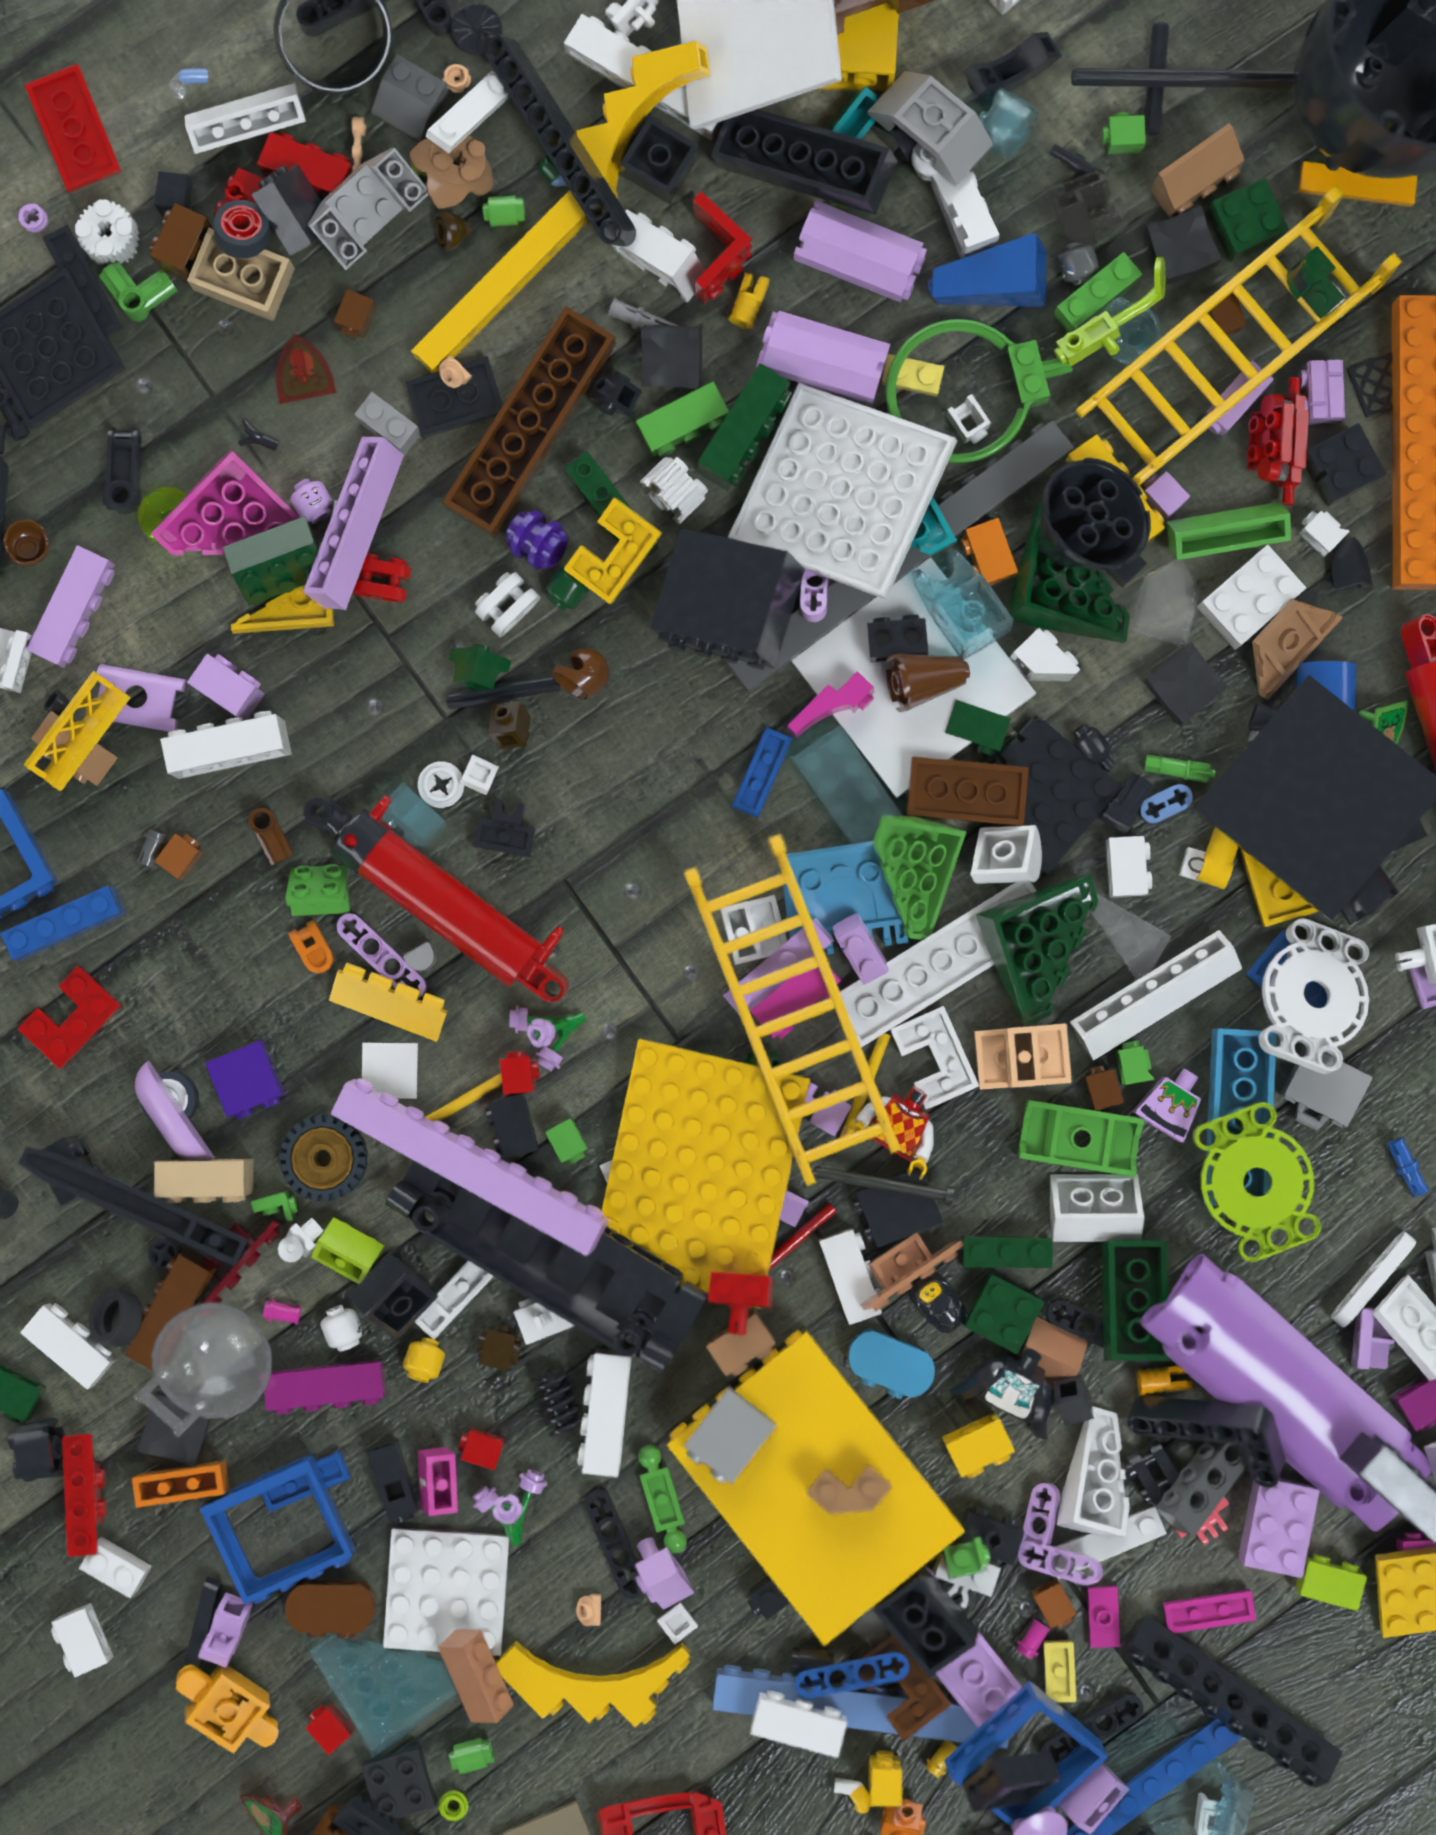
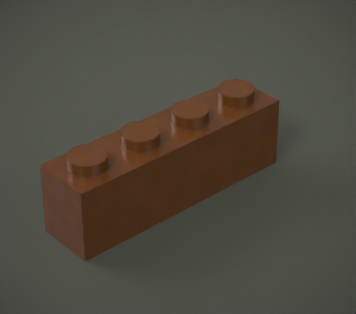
M189 1249L179 1255L175 1254L167 1266V1269L170 1271L165 1280H160L153 1292L156 1295L153 1304H148L142 1312L143 1322L136 1336L127 1344L130 1347L125 1356L155 1373L164 1367L218 1266Z

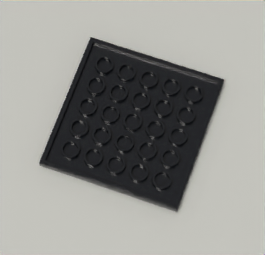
M1308 675L1199 801L1194 810L1332 922L1436 801V776L1312 676Z

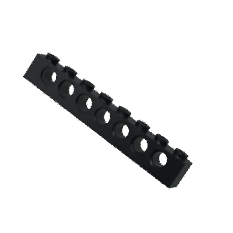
M1146 1615L1134 1623L1120 1650L1128 1656V1659L1133 1664L1143 1666L1152 1673L1156 1680L1169 1684L1177 1690V1694L1180 1697L1193 1701L1201 1707V1710L1206 1715L1217 1718L1226 1724V1728L1230 1732L1241 1735L1250 1741L1254 1749L1267 1753L1275 1759L1277 1765L1291 1770L1300 1776V1780L1304 1784L1317 1788L1330 1782L1343 1754L1341 1750L1150 1616ZM1154 1647L1159 1650L1160 1658L1155 1655ZM1178 1664L1183 1667L1185 1675L1179 1671ZM1203 1681L1208 1685L1209 1692L1204 1689ZM1227 1698L1233 1703V1709L1229 1707ZM1252 1715L1256 1718L1258 1727L1253 1723ZM1276 1733L1281 1736L1282 1744L1278 1741ZM1301 1750L1306 1754L1307 1761L1303 1759Z

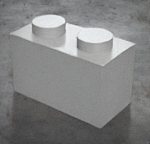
M373 392L369 394L354 414L360 424L376 436L384 437L402 452L404 456L421 435L417 425Z

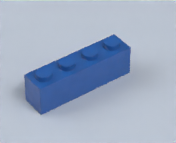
M105 886L0 934L11 959L22 961L127 913L116 888Z

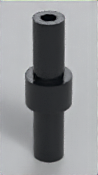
M1057 144L1053 145L1049 153L1068 164L1069 169L1076 173L1081 171L1098 182L1105 173V171L1085 161L1086 157L1077 152L1073 154Z

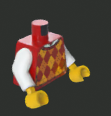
M913 1086L905 1099L895 1093L890 1098L882 1096L881 1099L901 1150L894 1153L911 1162L907 1171L909 1176L913 1167L920 1168L922 1174L919 1179H922L927 1172L926 1163L934 1146L933 1125L928 1120L929 1113L920 1108L928 1095L921 1089ZM871 1102L864 1106L854 1120V1123L844 1130V1135H847L851 1129L859 1131L879 1123ZM884 1134L871 1138L889 1149Z

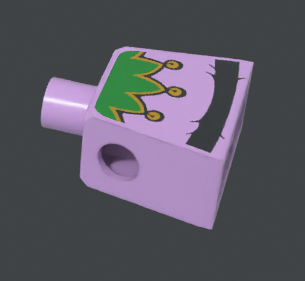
M1184 1068L1175 1082L1167 1077H1162L1134 1107L1131 1113L1145 1119L1147 1123L1177 1142L1183 1143L1201 1101L1199 1097L1190 1092L1198 1077Z

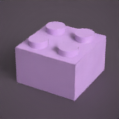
M206 654L187 683L235 716L243 717V721L247 720L265 695L258 689L261 684L244 671H241L239 675L235 673L237 667L219 654L215 658Z

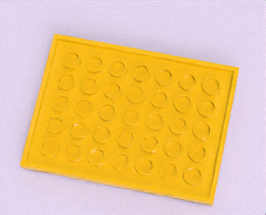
M641 1038L638 1039L602 1212L604 1213L603 1216L609 1219L608 1227L679 1269L684 1275L680 1287L688 1280L709 1293L711 1271L765 1276L769 1274L794 1153L760 1066ZM789 1074L776 1079L788 1110L806 1103L811 1078ZM802 1118L792 1121L798 1136Z

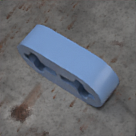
M1174 785L1144 800L1139 808V816L1148 824L1158 823L1189 807L1193 798L1192 792L1185 785ZM1174 790H1177L1179 794L1184 792L1186 796L1182 800L1184 805L1181 806L1179 802L1171 805L1168 804L1167 800L1175 796ZM1148 803H1151L1152 806L1160 803L1163 804L1164 808L1156 813L1157 818H1154L1153 815H1146L1145 811L1149 808Z

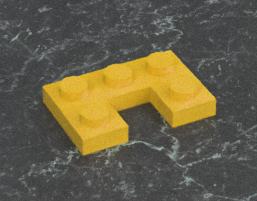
M613 498L597 521L620 539L605 562L581 545L564 568L566 572L609 604L615 601L662 535L660 530L617 498Z

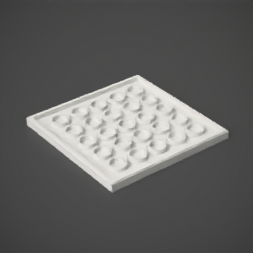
M677 0L681 44L697 41L707 47L711 75L686 84L689 123L692 129L697 130L842 81L833 0Z
M798 382L728 539L786 550L805 570L886 600L957 440L952 436Z
M931 557L893 584L886 600L876 597L792 660L793 665L816 695L828 684L837 692L857 671L874 686V693L872 694L874 700L866 709L862 711L859 708L855 713L849 709L835 713L832 716L896 799L908 791L911 757L950 760L971 744V741L945 733L956 700L1007 717L1036 695L1031 685ZM916 614L919 615V618H926L928 655L960 656L969 665L970 677L967 678L965 685L911 710L899 712L896 708L900 707L898 701L892 702L887 686L886 670L891 669V662L870 663L867 623H873V619L879 617H889L890 621L902 620V616ZM910 630L904 635L905 640L910 643L918 641L921 637L915 630ZM880 633L875 637V641L879 645H886L891 641V636L887 633Z

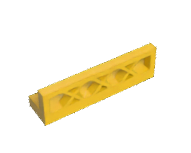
M93 670L23 765L61 792L131 697ZM97 681L106 686L100 697L91 699L90 691ZM86 707V716L83 720L74 722L73 713L76 709ZM68 730L69 739L65 744L56 746V736L59 732ZM51 754V763L45 771L35 766L43 755Z

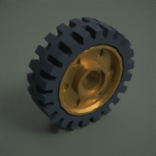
M315 1115L297 1123L287 1133L281 1145V1153H279L280 1169L283 1172V1178L286 1183L291 1186L290 1188L294 1192L312 1201H333L346 1196L359 1185L368 1165V1150L360 1131L333 1115ZM321 1150H326L331 1155V1161L327 1166H322L317 1161V1155Z

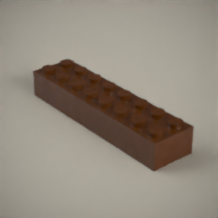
M565 306L442 503L448 511L492 538H496L615 348L616 339L613 334Z

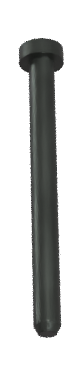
M820 1166L813 1169V1176L816 1178L944 1201L943 1206H952L955 1190L953 1186L947 1185L945 1190Z

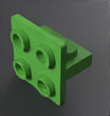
M338 864L292 867L290 869L285 898L286 905L291 908L292 916L350 913L351 905L347 884L349 868Z

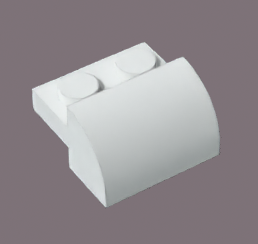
M775 895L720 909L728 941L782 921ZM785 932L731 953L734 965H741L769 957L787 942Z

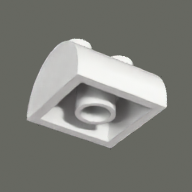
M1036 825L980 828L970 874L973 881L977 884L1035 882L1039 877L1042 862L1041 840Z

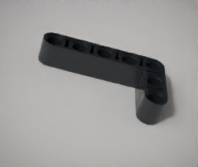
M307 0L298 6L296 17L304 34L315 37L377 6L373 0ZM414 0L432 34L445 36L451 32L452 16L446 0ZM336 2L343 3L342 8L339 10L330 9L331 5ZM309 15L318 16L313 23L304 22ZM436 15L446 16L445 20L440 23L432 21Z
M1141 1395L1136 1397L1126 1421L1127 1427L1138 1435L1243 1445L1253 1480L1267 1488L1278 1484L1285 1463V1455L1274 1415L1264 1406Z

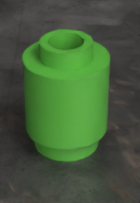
M516 195L488 197V203L483 204L484 221H490L491 227L518 225V222L525 221L523 198H516Z
M480 1737L453 1745L454 1752L449 1753L452 1769H458L460 1775L486 1768L489 1763L495 1762L489 1738L482 1740Z

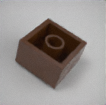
M174 203L172 210H168L163 217V229L160 235L155 236L151 242L150 256L160 270L163 269L166 274L188 283L187 279L208 228L213 229L206 217Z

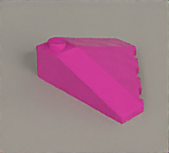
M230 449L154 529L151 535L172 555H184L183 551H202V555H225L223 547L300 517Z

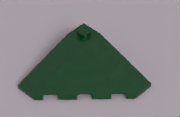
M1039 503L1034 512L1014 583L1008 619L1035 628L1125 643L1128 636L1130 614L1125 607L1119 609L1110 596L1114 589L1103 572L1097 575L1094 569H1068L1055 563L1040 551L1038 542L1040 540L1042 504Z
M1086 874L1001 903L976 915L987 949L1025 1027L1050 1016L1055 1006L1050 1003L1056 986L1063 987L1071 968L1066 965L1073 948L1079 949L1087 931L1082 925L1088 911L1095 912L1099 902L1091 874Z

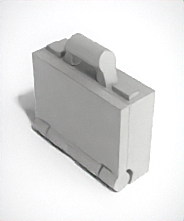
M1306 1046L1303 1047L1300 1057L1306 1056ZM1323 1052L1321 1055L1322 1063L1327 1067H1332L1334 1064L1333 1057ZM1344 1062L1338 1070L1329 1074H1322L1295 1064L1280 1094L1284 1095V1099L1294 1104L1298 1102L1295 1121L1315 1131L1320 1129L1328 1119H1331V1123L1341 1128L1342 1126L1348 1127L1373 1077ZM1305 1107L1320 1113V1118L1317 1119L1303 1112Z

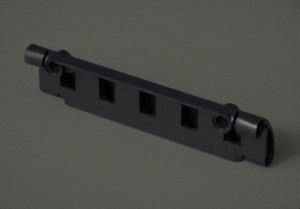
M416 1161L412 1162L404 1179L395 1185L385 1202L386 1206L411 1219L414 1226L420 1232L624 1356L636 1357L639 1361L661 1374L685 1339L709 1296V1293L688 1280L680 1287L684 1275L679 1269L607 1225L594 1251L586 1256ZM441 1196L445 1198L447 1202L444 1205L441 1202L437 1201L436 1198ZM425 1210L433 1214L434 1222L426 1219ZM638 1318L647 1322L646 1327L637 1323L636 1320ZM625 1334L633 1335L636 1339V1345L629 1344L625 1339Z

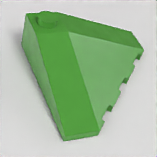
M882 815L873 846L876 853L880 856L881 868L887 884L891 887L896 910L901 915L904 923L905 935L908 938L924 940L933 933L966 831L943 820L926 817Z

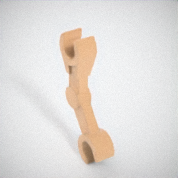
M364 117L352 118V133L355 136L354 145L352 146V156L354 159L352 173L361 166L362 136L366 135Z

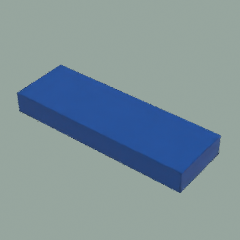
M768 727L765 728L734 799L732 808L759 818L793 738Z
M341 1450L315 1460L327 1488L352 1477ZM302 1475L262 1493V1497L270 1513L308 1497L313 1493L305 1476Z

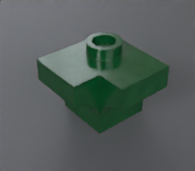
M473 644V647L453 648L450 650L448 659L455 664L453 682L472 690H493L498 674L509 672L511 664L510 660L490 652V647L482 644Z

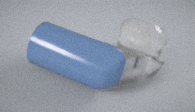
M206 68L180 70L169 80L168 88L170 89L171 96L176 99L183 98L186 94L185 88L189 84L208 83V71Z

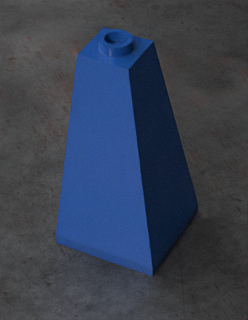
M1037 233L1029 234L934 268L933 278H930L928 282L929 295L933 296L938 305L1046 306L1047 249Z

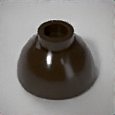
M438 212L434 223L435 237L439 247L444 252H449L458 248L465 238L470 237L471 227L468 220H462L453 212Z

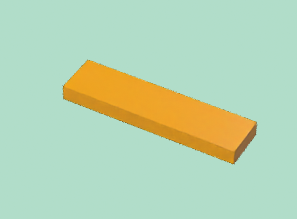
M1303 161L1298 192L1324 196L1337 185L1344 193L1343 198L1412 207L1415 204L1418 176L1402 179L1370 178L1352 173L1342 167L1336 171H1331L1325 164Z

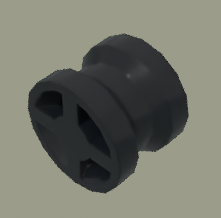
M169 1238L161 1239L154 1242L148 1252L149 1260L155 1267L165 1269L175 1254L179 1255L182 1253V1249L178 1242Z

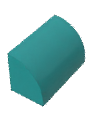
M867 87L855 91L826 130L862 139L876 121L867 112L879 98Z

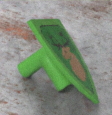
M1406 700L1375 709V714L1360 710L1358 714L1397 744L1404 727L1409 701Z

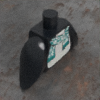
M1026 1349L1022 1357L1013 1353H1007L1003 1358L995 1357L988 1359L976 1367L962 1382L950 1389V1392L958 1399H970L979 1394L978 1399L1027 1423L1032 1418V1430L1036 1438L1048 1439L1047 1427L1053 1404V1392L1050 1383L1044 1379L1045 1370L1037 1366L1041 1360V1355L1037 1351Z

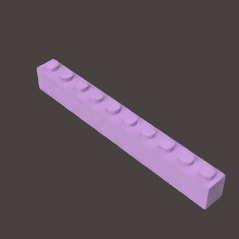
M353 1079L345 1083L331 1112L333 1116L578 1252L588 1256L594 1251L609 1221L608 1218L603 1216L604 1213L600 1209L591 1205L584 1206L577 1202L578 1198L573 1194L555 1190L546 1179L541 1177L534 1178L526 1174L524 1167L516 1163L508 1164L500 1159L501 1156L491 1149L483 1150L474 1145L475 1141L470 1137L462 1134L458 1136L450 1132L446 1124L437 1120L430 1121L423 1117L424 1113L421 1110L408 1106V1108L398 1103L397 1097L386 1092L380 1093L374 1090L373 1085L364 1079Z

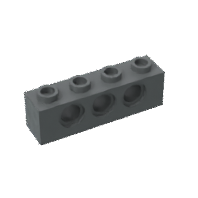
M1205 1441L1198 1448L1196 1455L1187 1467L1181 1471L1179 1478L1170 1490L1164 1494L1156 1510L1177 1531L1194 1537L1247 1466L1248 1461L1243 1445Z

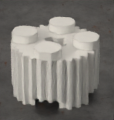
M107 199L96 201L93 203V207L89 205L88 210H83L84 215L80 214L81 220H77L75 224V232L79 237L78 241L82 248L98 264L104 265L106 263L110 265L117 262L122 264L124 261L128 263L129 258H134L133 253L137 254L136 247L139 244L136 241L140 240L138 237V226L134 219L120 204L116 205L113 201L110 203ZM112 231L109 237L105 235L107 232Z
M664 457L640 483L643 487L647 486L651 490L648 496L653 503L662 511L665 509L666 511L670 510L675 516L672 519L680 524L705 500L704 496L708 490L700 480H692L686 473L689 468L678 457L674 460Z

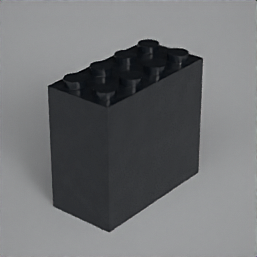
M681 529L650 629L659 635V640L668 643L669 648L679 652H685L687 648L695 650V654L706 658H711L712 654L721 656V660L732 664H737L738 660L748 662V666L759 670H764L765 666L775 668L805 568L786 550Z

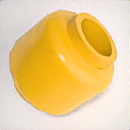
M423 1337L421 1342L413 1341L409 1344L402 1364L405 1371H407V1377L419 1382L429 1383V1380L436 1379L439 1376L445 1359V1353L442 1349L438 1348L439 1342Z

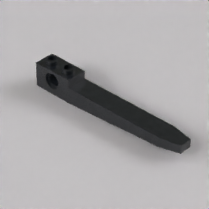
M26 1146L18 1162L20 1166L41 1181L178 1242L180 1245L228 1267H236L248 1241L243 1236L57 1153Z

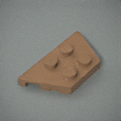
M1291 599L1252 641L1259 695L1269 700L1299 667V664L1309 656L1338 624L1342 616L1333 611Z

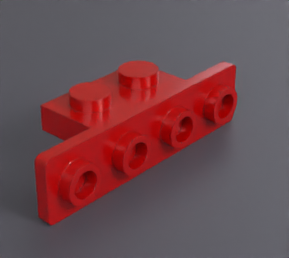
M92 1434L64 1436L62 1438L67 1555L69 1557L95 1555L98 1553L97 1524L104 1523V1517L107 1516L108 1512L107 1500L103 1499L102 1487L106 1486L105 1469H101V1463L94 1464Z

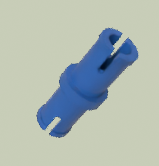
M1399 1137L1398 1141L1394 1139L1387 1143L1386 1146L1389 1148L1397 1164L1396 1171L1398 1175H1402L1412 1198L1417 1197V1194L1421 1196L1427 1193L1430 1189L1418 1169L1420 1164L1417 1159H1413L1404 1137Z

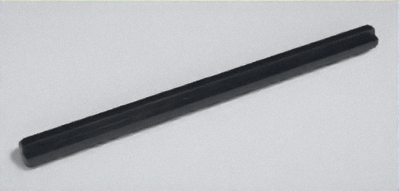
M1075 68L1071 72V84L1073 86L1292 88L1294 71Z

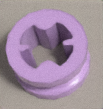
M27 204L19 212L20 224L30 232H40L48 223L46 212L36 204ZM29 214H36L39 219L37 222H30L27 216Z

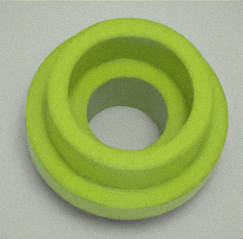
M450 1790L442 1795L439 1801V1811L445 1819L457 1821L462 1819L467 1813L468 1800L462 1792ZM451 1800H455L459 1803V1808L451 1809L448 1803Z

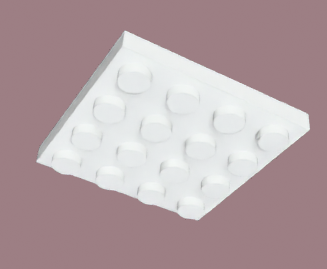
M393 1527L391 1530L383 1648L440 1652L438 1646L454 1630H481L492 1655L501 1656L509 1537L502 1534Z

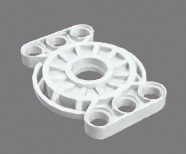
M1300 918L1292 922L1286 929V937L1291 945L1276 954L1269 963L1263 977V1002L1269 1019L1274 1025L1260 1033L1259 1044L1263 1051L1322 1074H1329L1338 1070L1343 1063L1342 1054L1337 1047L1345 1044L1358 1033L1368 1014V988L1358 965L1367 960L1369 949L1365 942L1309 919ZM1297 925L1306 929V940H1301L1296 936L1295 927ZM1322 936H1328L1333 940L1334 947L1332 950H1327L1323 947L1321 943ZM1349 946H1354L1359 950V960L1350 958L1348 955ZM1287 953V959L1279 965L1277 962ZM1355 979H1357V982L1359 984L1361 996H1359L1358 986ZM1308 982H1317L1326 991L1327 1004L1323 1008H1314L1305 1000L1304 988ZM1359 1004H1362L1361 1014L1359 1016V1019H1357L1355 1017L1359 1009ZM1349 1026L1354 1027L1349 1035L1344 1038L1342 1032L1348 1029ZM1269 1032H1274L1279 1036V1047L1270 1045L1268 1042ZM1296 1042H1301L1306 1046L1307 1054L1305 1057H1300L1296 1054L1294 1049ZM1323 1052H1327L1333 1057L1334 1064L1332 1067H1327L1322 1063L1321 1055Z

